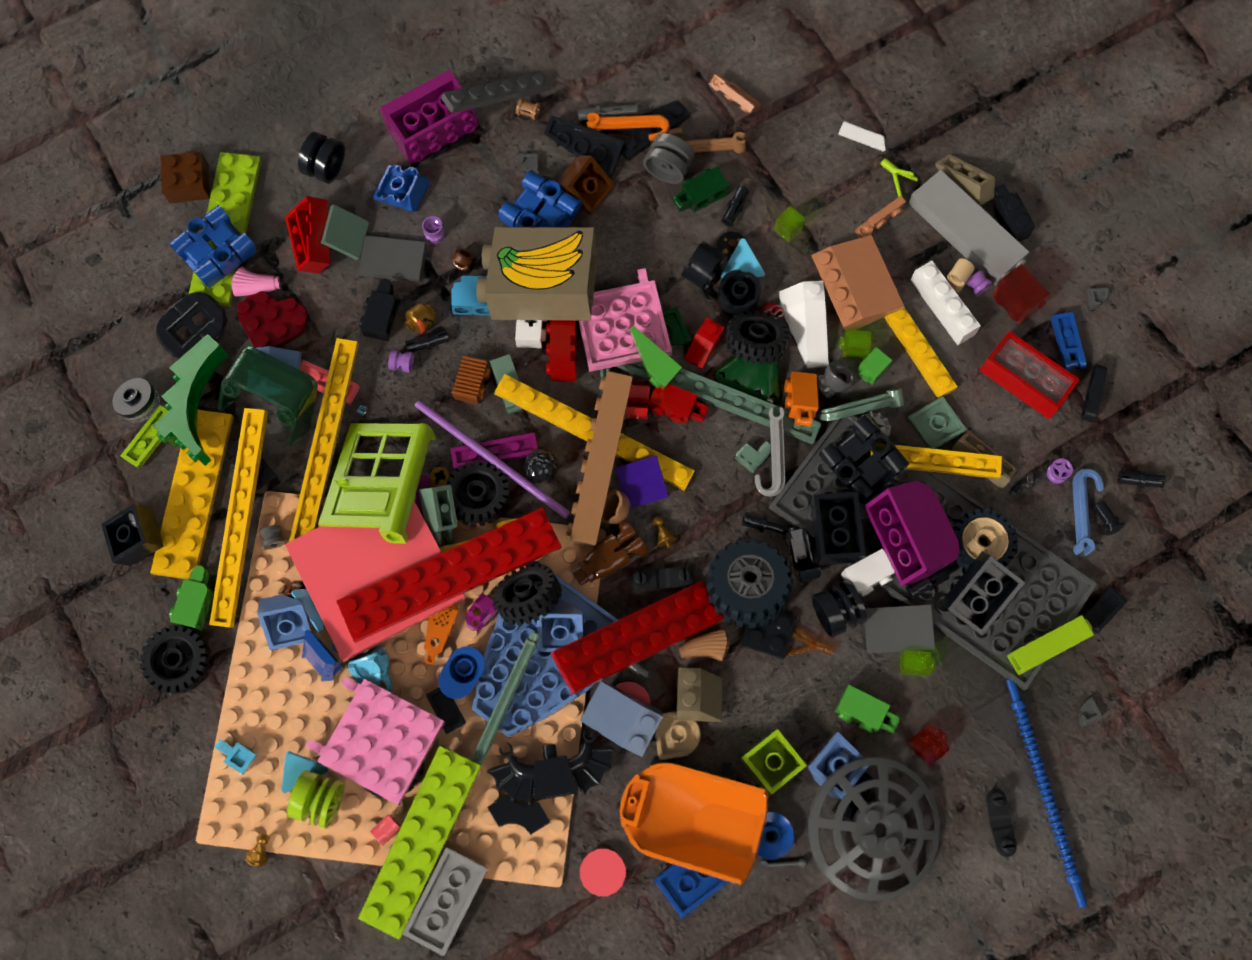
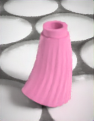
M240 267L231 279L235 297L257 294L261 291L267 293L281 288L279 276L252 273L244 267Z

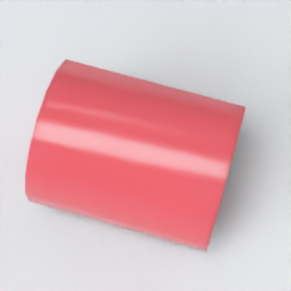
M387 814L370 833L384 846L400 830L401 826L393 817Z

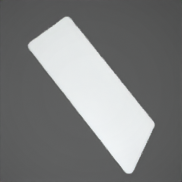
M843 122L838 133L839 135L885 151L884 136Z

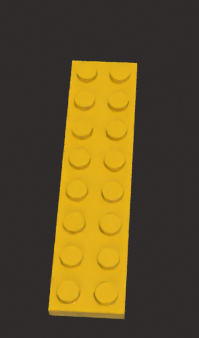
M197 410L196 425L198 437L211 461L206 466L200 460L195 463L186 454L189 451L188 448L184 451L182 448L180 449L160 531L164 547L155 551L150 572L153 575L189 580L190 574L194 569L193 567L200 565L234 419L232 414Z

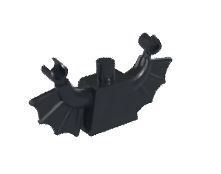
M586 728L583 732L585 742L582 744L577 755L567 759V756L557 757L556 745L542 746L544 760L534 761V765L523 764L517 756H514L512 745L506 742L510 747V751L503 753L500 747L499 751L509 761L488 769L487 773L495 779L497 790H504L512 801L523 800L529 805L532 804L533 789L534 800L538 801L578 794L577 782L582 795H585L591 787L601 785L603 774L611 769L610 757L615 749L613 747H592L591 743L596 739L597 731L594 732L593 738H588L586 735L588 728Z

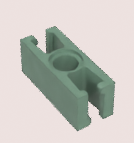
M510 354L490 361L497 385H499L504 374L519 381ZM502 398L508 415L523 410L516 404Z

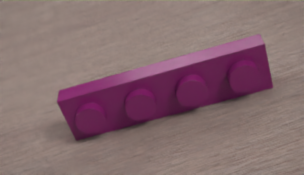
M535 432L479 443L503 462L525 458L531 454L533 449H538ZM467 445L450 448L455 471L458 470L457 467L460 465L463 468L466 467L465 463L470 462L471 466L474 465V461H479L480 464H483V461L488 462Z

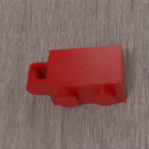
M668 384L665 389L655 387L648 407L652 413L659 416H668L672 421L682 424V422L688 424L689 419L703 423L709 411L708 406L697 402L698 395ZM694 408L699 410L698 414L693 412Z

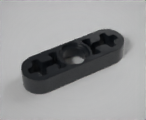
M1095 364L1092 369L1081 420L1092 423L1096 418L1107 374V366Z

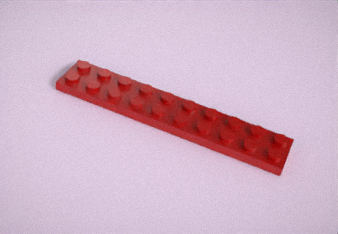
M542 507L336 600L350 635L354 643L553 553L562 547Z

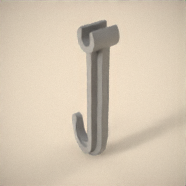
M782 407L779 410L780 416H773V408L769 410L768 415L771 434L772 487L764 489L761 484L760 475H755L757 490L762 495L768 497L778 495L785 486L784 410Z

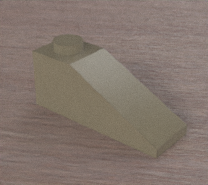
M951 154L935 163L938 170L941 169L979 206L994 198V176Z

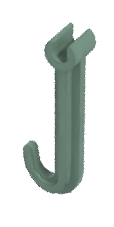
M891 388L885 394L818 410L817 417L820 420L832 421L887 406L890 408L901 407L904 405L902 388Z

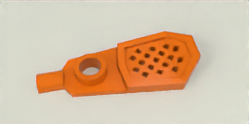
M455 604L428 619L424 646L427 652L426 664L434 665L436 655L441 654L459 613ZM439 639V645L436 647L432 646V640Z

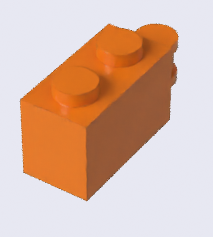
M792 371L789 380L786 379L784 384V392H787L785 409H788V418H795V425L811 427L812 420H814L818 410L817 374Z

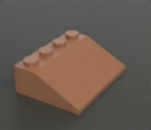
M872 235L833 245L811 255L847 334L905 308Z

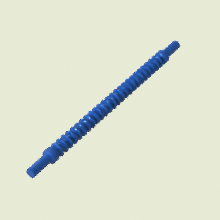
M1011 679L1006 680L1013 701L1011 707L1013 711H1016L1014 716L1018 717L1016 721L1020 723L1018 728L1022 729L1020 735L1024 736L1022 741L1026 742L1024 747L1028 748L1027 755H1030L1029 761H1032L1031 767H1034L1035 770L1033 774L1037 775L1035 778L1039 782L1037 787L1041 788L1039 793L1043 794L1041 800L1045 801L1043 806L1047 807L1045 812L1049 813L1047 819L1051 820L1049 825L1053 826L1051 832L1055 833L1053 838L1058 841L1056 846L1060 847L1058 850L1062 854L1060 859L1064 860L1062 865L1066 866L1064 872L1068 873V876H1066L1067 882L1072 886L1078 907H1086L1088 904L1080 883L1082 877L1080 873H1077L1079 868L1074 865L1076 860L1072 859L1074 856L1070 852L1072 847L1068 846V843H1070L1069 840H1066L1068 834L1064 833L1066 828L1062 827L1064 821L1059 818L1061 817V814L1057 812L1059 807L1055 806L1057 801L1053 800L1055 794L1051 793L1053 788L1049 787L1051 782L1047 781L1049 775L1045 774L1047 769L1043 768L1045 763L1041 762L1043 756L1039 755L1040 749L1036 747L1038 743L1034 741L1036 736L1032 735L1034 730H1031L1032 724L1028 722L1030 717L1026 716L1028 711L1024 709L1026 708L1025 701L1021 700L1017 684Z

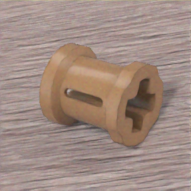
M521 97L516 107V115L532 117V120L536 121L541 104L525 101Z

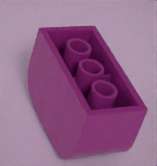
M915 481L888 488L864 506L901 586L923 580L957 559L960 549L958 539L936 494L926 484Z

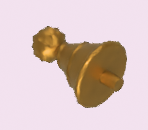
M655 516L652 521L654 526L658 527L657 546L671 548V543L675 542L677 537L663 526V517Z
M265 833L257 836V845L245 855L246 862L254 867H262L268 862L264 845L269 843L270 837Z

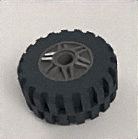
M744 539L737 540L736 545L729 543L725 545L724 551L720 549L716 553L715 559H712L710 563L706 586L707 594H709L708 600L711 605H715V611L718 615H725L724 620L728 623L733 620L736 622V626L742 627L743 624H748L749 628H755L756 623L764 626L768 624L769 619L774 621L778 618L779 613L783 612L786 608L793 586L792 570L790 566H787L788 560L784 555L779 556L780 550L776 547L769 548V543L765 541L760 544L756 543V539H750L749 542H744Z

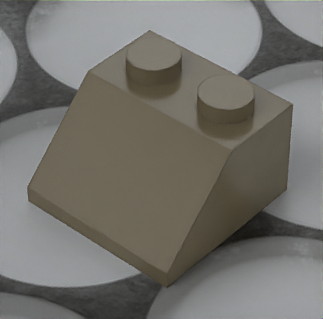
M678 667L676 720L721 722L722 678L700 668Z

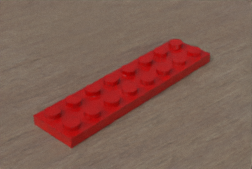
M702 580L553 651L551 656L573 695L721 622L724 617L722 614L718 615L716 613L715 605L710 604L708 600L709 594H707L706 585Z

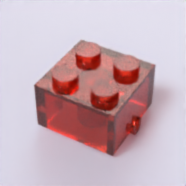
M1022 264L1004 276L992 294L995 302L1002 306L1008 312V316L1019 325L1047 304L1046 299L1050 295Z

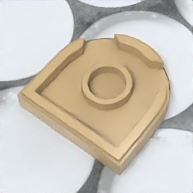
M676 711L662 713L663 718L655 731L659 761L681 758L691 754L700 741L698 723L696 721L676 720Z

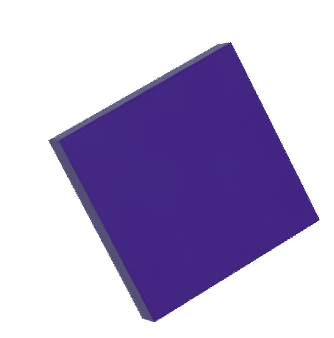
M657 455L615 467L621 490L627 495L630 508L669 497Z

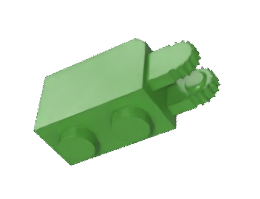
M198 565L193 567L194 569L190 574L189 580L184 579L183 583L179 585L177 589L178 598L176 604L170 610L169 617L171 618L170 622L176 626H183L202 632L214 593L207 586L210 577L209 571L203 566Z

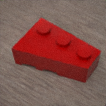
M306 196L285 216L298 271L319 274L330 264L329 247L321 243L328 218V200Z
M550 320V323H546V334L550 336V342H546V354L549 355V362H546V373L551 376V382H576V320Z

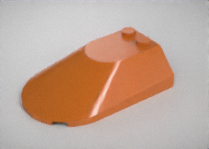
M655 764L636 774L628 783L620 804L621 824L630 843L647 856L739 885H745L756 862L768 812L769 791L676 764Z

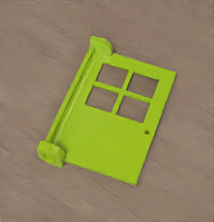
M350 423L318 525L324 527L380 528L379 532L384 540L394 544H407L409 536L406 532V527L430 440H436L433 429L425 423ZM360 436H383L378 453H355ZM388 436L411 437L406 454L383 453ZM353 458L376 459L371 476H348ZM381 459H404L400 476H377Z

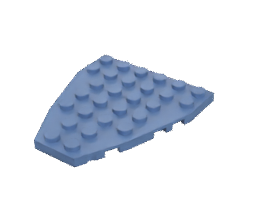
M535 560L529 564H533V566H535V564L540 563ZM555 575L562 588L561 598L558 599L564 600L583 612V637L618 621L610 613ZM498 613L496 625L483 655L485 668L477 682L476 696L472 705V710L487 722L494 711L525 640L528 639L531 631L537 633V621L535 622L534 619L531 620V624L526 625L524 622L520 626L517 623L511 625L505 622ZM537 646L498 730L509 738L554 715L599 682L572 695L551 656L552 652H538Z

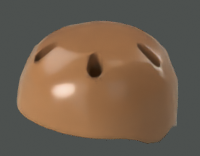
M616 489L607 492L601 519L605 524L615 525L627 518L630 502L625 493Z

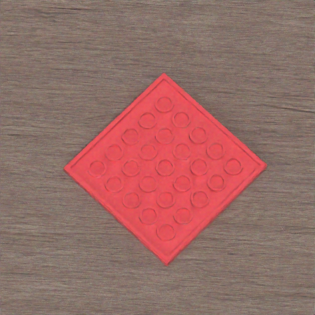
M415 501L413 502L406 527V532L409 536L407 544H394L384 540L379 532L380 528L320 526L285 544L343 662L465 599L464 594H461L354 643L336 600L441 553Z

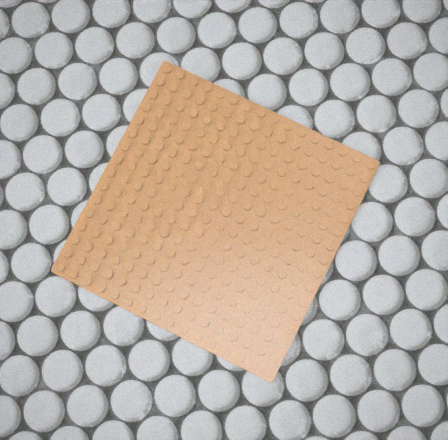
M267 491L264 494L215 741L216 745L219 740H223L233 748L238 742L258 756L245 775H242L224 763L227 755L217 750L214 746L196 841L199 844L252 850L257 845V836L265 833L270 837L269 843L264 845L266 852L383 866L398 832L383 846L373 837L370 831L387 814L402 826L439 746L442 745L464 757L472 758L488 724L485 719L472 710L477 683L467 696L461 699H454L466 724L447 735L444 729H441L424 760L423 775L420 777L419 783L414 786V789L405 794L400 805L369 793L360 784L329 768L328 772L321 775V785L327 777L332 778L333 783L336 780L344 782L342 803L331 826L328 829H324L319 826V823L317 826L311 825V814L305 822L289 818L287 816V808L292 790L286 793L281 791L285 753L290 751L316 762L318 761L320 754L305 746L309 739H312L326 747L356 694L342 686L341 683L345 676L355 682L357 680L348 671L349 661L353 658L343 662L339 654L333 650L332 640L326 627L324 626L323 630L318 632L310 620L309 623L313 634L321 640L343 666V669L334 676L332 681L321 682L322 677L306 658H302L304 643L274 650L269 649L257 615L259 599L277 595L285 596V591L292 586L293 582L302 579L285 546L290 539L300 494ZM327 497L323 499L319 520ZM500 517L498 520L494 518L493 523L485 522V526H480L478 523L476 527L471 526L470 523L465 525L462 523V520H457V527L452 529L454 544L474 539L497 528L496 524L511 518ZM551 523L562 548L536 561L550 567L555 575L597 604L600 578L592 583L588 581L581 586L572 574V571L579 567L578 563L582 562L594 547L571 543L570 536H566L569 525ZM280 525L282 528L281 537L284 538L285 544L275 549H264L262 545L264 540L260 536L259 531L268 526ZM599 529L596 545L606 537L604 529ZM441 531L442 544H443L442 547H443V546H446V545H445V543H444V539H443L442 531ZM511 572L463 593L465 599L455 604L459 611L442 653L435 657L434 665L425 663L427 652L424 646L429 618L362 652L365 653L376 648H383L387 652L390 661L389 678L393 687L392 694L437 717L425 694L439 687V675L455 650L470 646L477 649L482 656L484 655L489 638L496 625L498 613L487 626L476 631H471L467 627L465 618L468 610L481 593L494 600L493 594L495 593V588L499 587L498 583L505 581L504 577L506 575L511 576ZM480 608L473 612L474 616L482 613ZM474 621L472 623L473 626H477L479 621ZM439 639L432 640V646L436 647L439 645ZM384 683L377 685L383 689L387 688ZM586 692L554 715L509 738L499 730L497 731L435 868L448 846L488 867L489 869L484 879L560 887L562 885L573 794L535 801L533 789L531 805L539 802L551 823L532 835L524 827L517 824H507L498 827L487 806L508 794L504 790L496 789L495 779L487 773V770L509 761L499 751V747L503 753L510 751V747L506 742L512 745L513 755L517 756L523 764L534 765V761L544 760L542 746L551 744L556 745L557 757L567 756V759L577 755L579 753L582 730L580 719L584 713ZM514 800V802L517 804L525 806L529 805L527 802L523 800Z

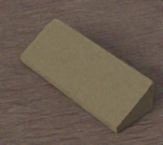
M969 430L952 447L953 451L1000 456ZM1002 457L1001 478L988 479L1000 489H1003L1018 469Z

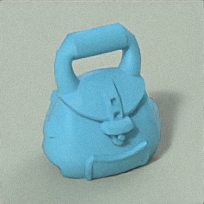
M383 648L367 651L349 661L348 671L359 684L364 679L375 685L384 683L387 687L385 690L392 693L393 687L389 678L390 661L387 652Z

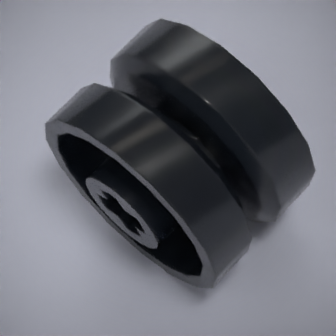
M315 131L310 133L306 137L299 153V172L312 178L316 177L317 180L327 184L332 183L338 176L344 162V143L334 138L328 139L326 135Z

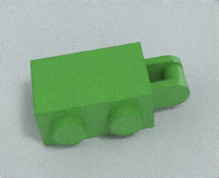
M851 685L845 688L834 711L839 714L838 717L849 723L852 720L860 724L859 728L868 733L876 732L880 728L894 733L900 721L898 716L888 712L889 704ZM885 717L890 719L888 725L883 723Z

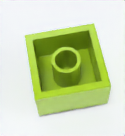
M778 729L740 759L761 788L769 791L768 796H771L807 766Z

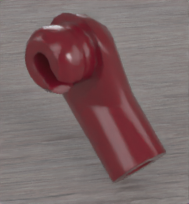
M767 303L754 310L759 311V314L766 312L767 316L772 314L775 316V319H780L785 315V310L773 303Z

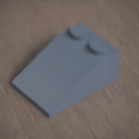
M601 680L580 721L619 746L642 757L663 718L661 709Z

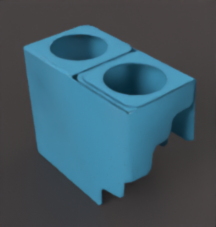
M461 276L460 282H454L452 288L453 314L490 315L487 303H479L477 300L478 277L484 276Z

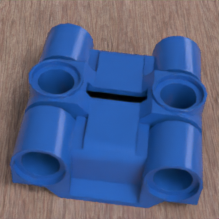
M530 170L522 181L523 192L513 204L506 201L501 206L498 216L500 221L509 227H525L526 223H533L529 227L568 228L582 207V201L561 189L557 182L549 181L533 170ZM550 192H556L555 195H548ZM541 202L545 203L537 215L533 214Z
M219 205L203 216L205 220L203 218L192 219L185 230L187 234L183 231L169 242L174 251L183 258L200 280L209 288L257 252L256 246L245 233H239L232 225L229 216ZM212 240L218 248L213 250L207 242Z

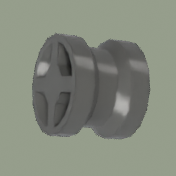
M280 525L268 526L259 531L260 536L264 540L262 543L264 549H275L285 544L284 538L281 537L282 528Z

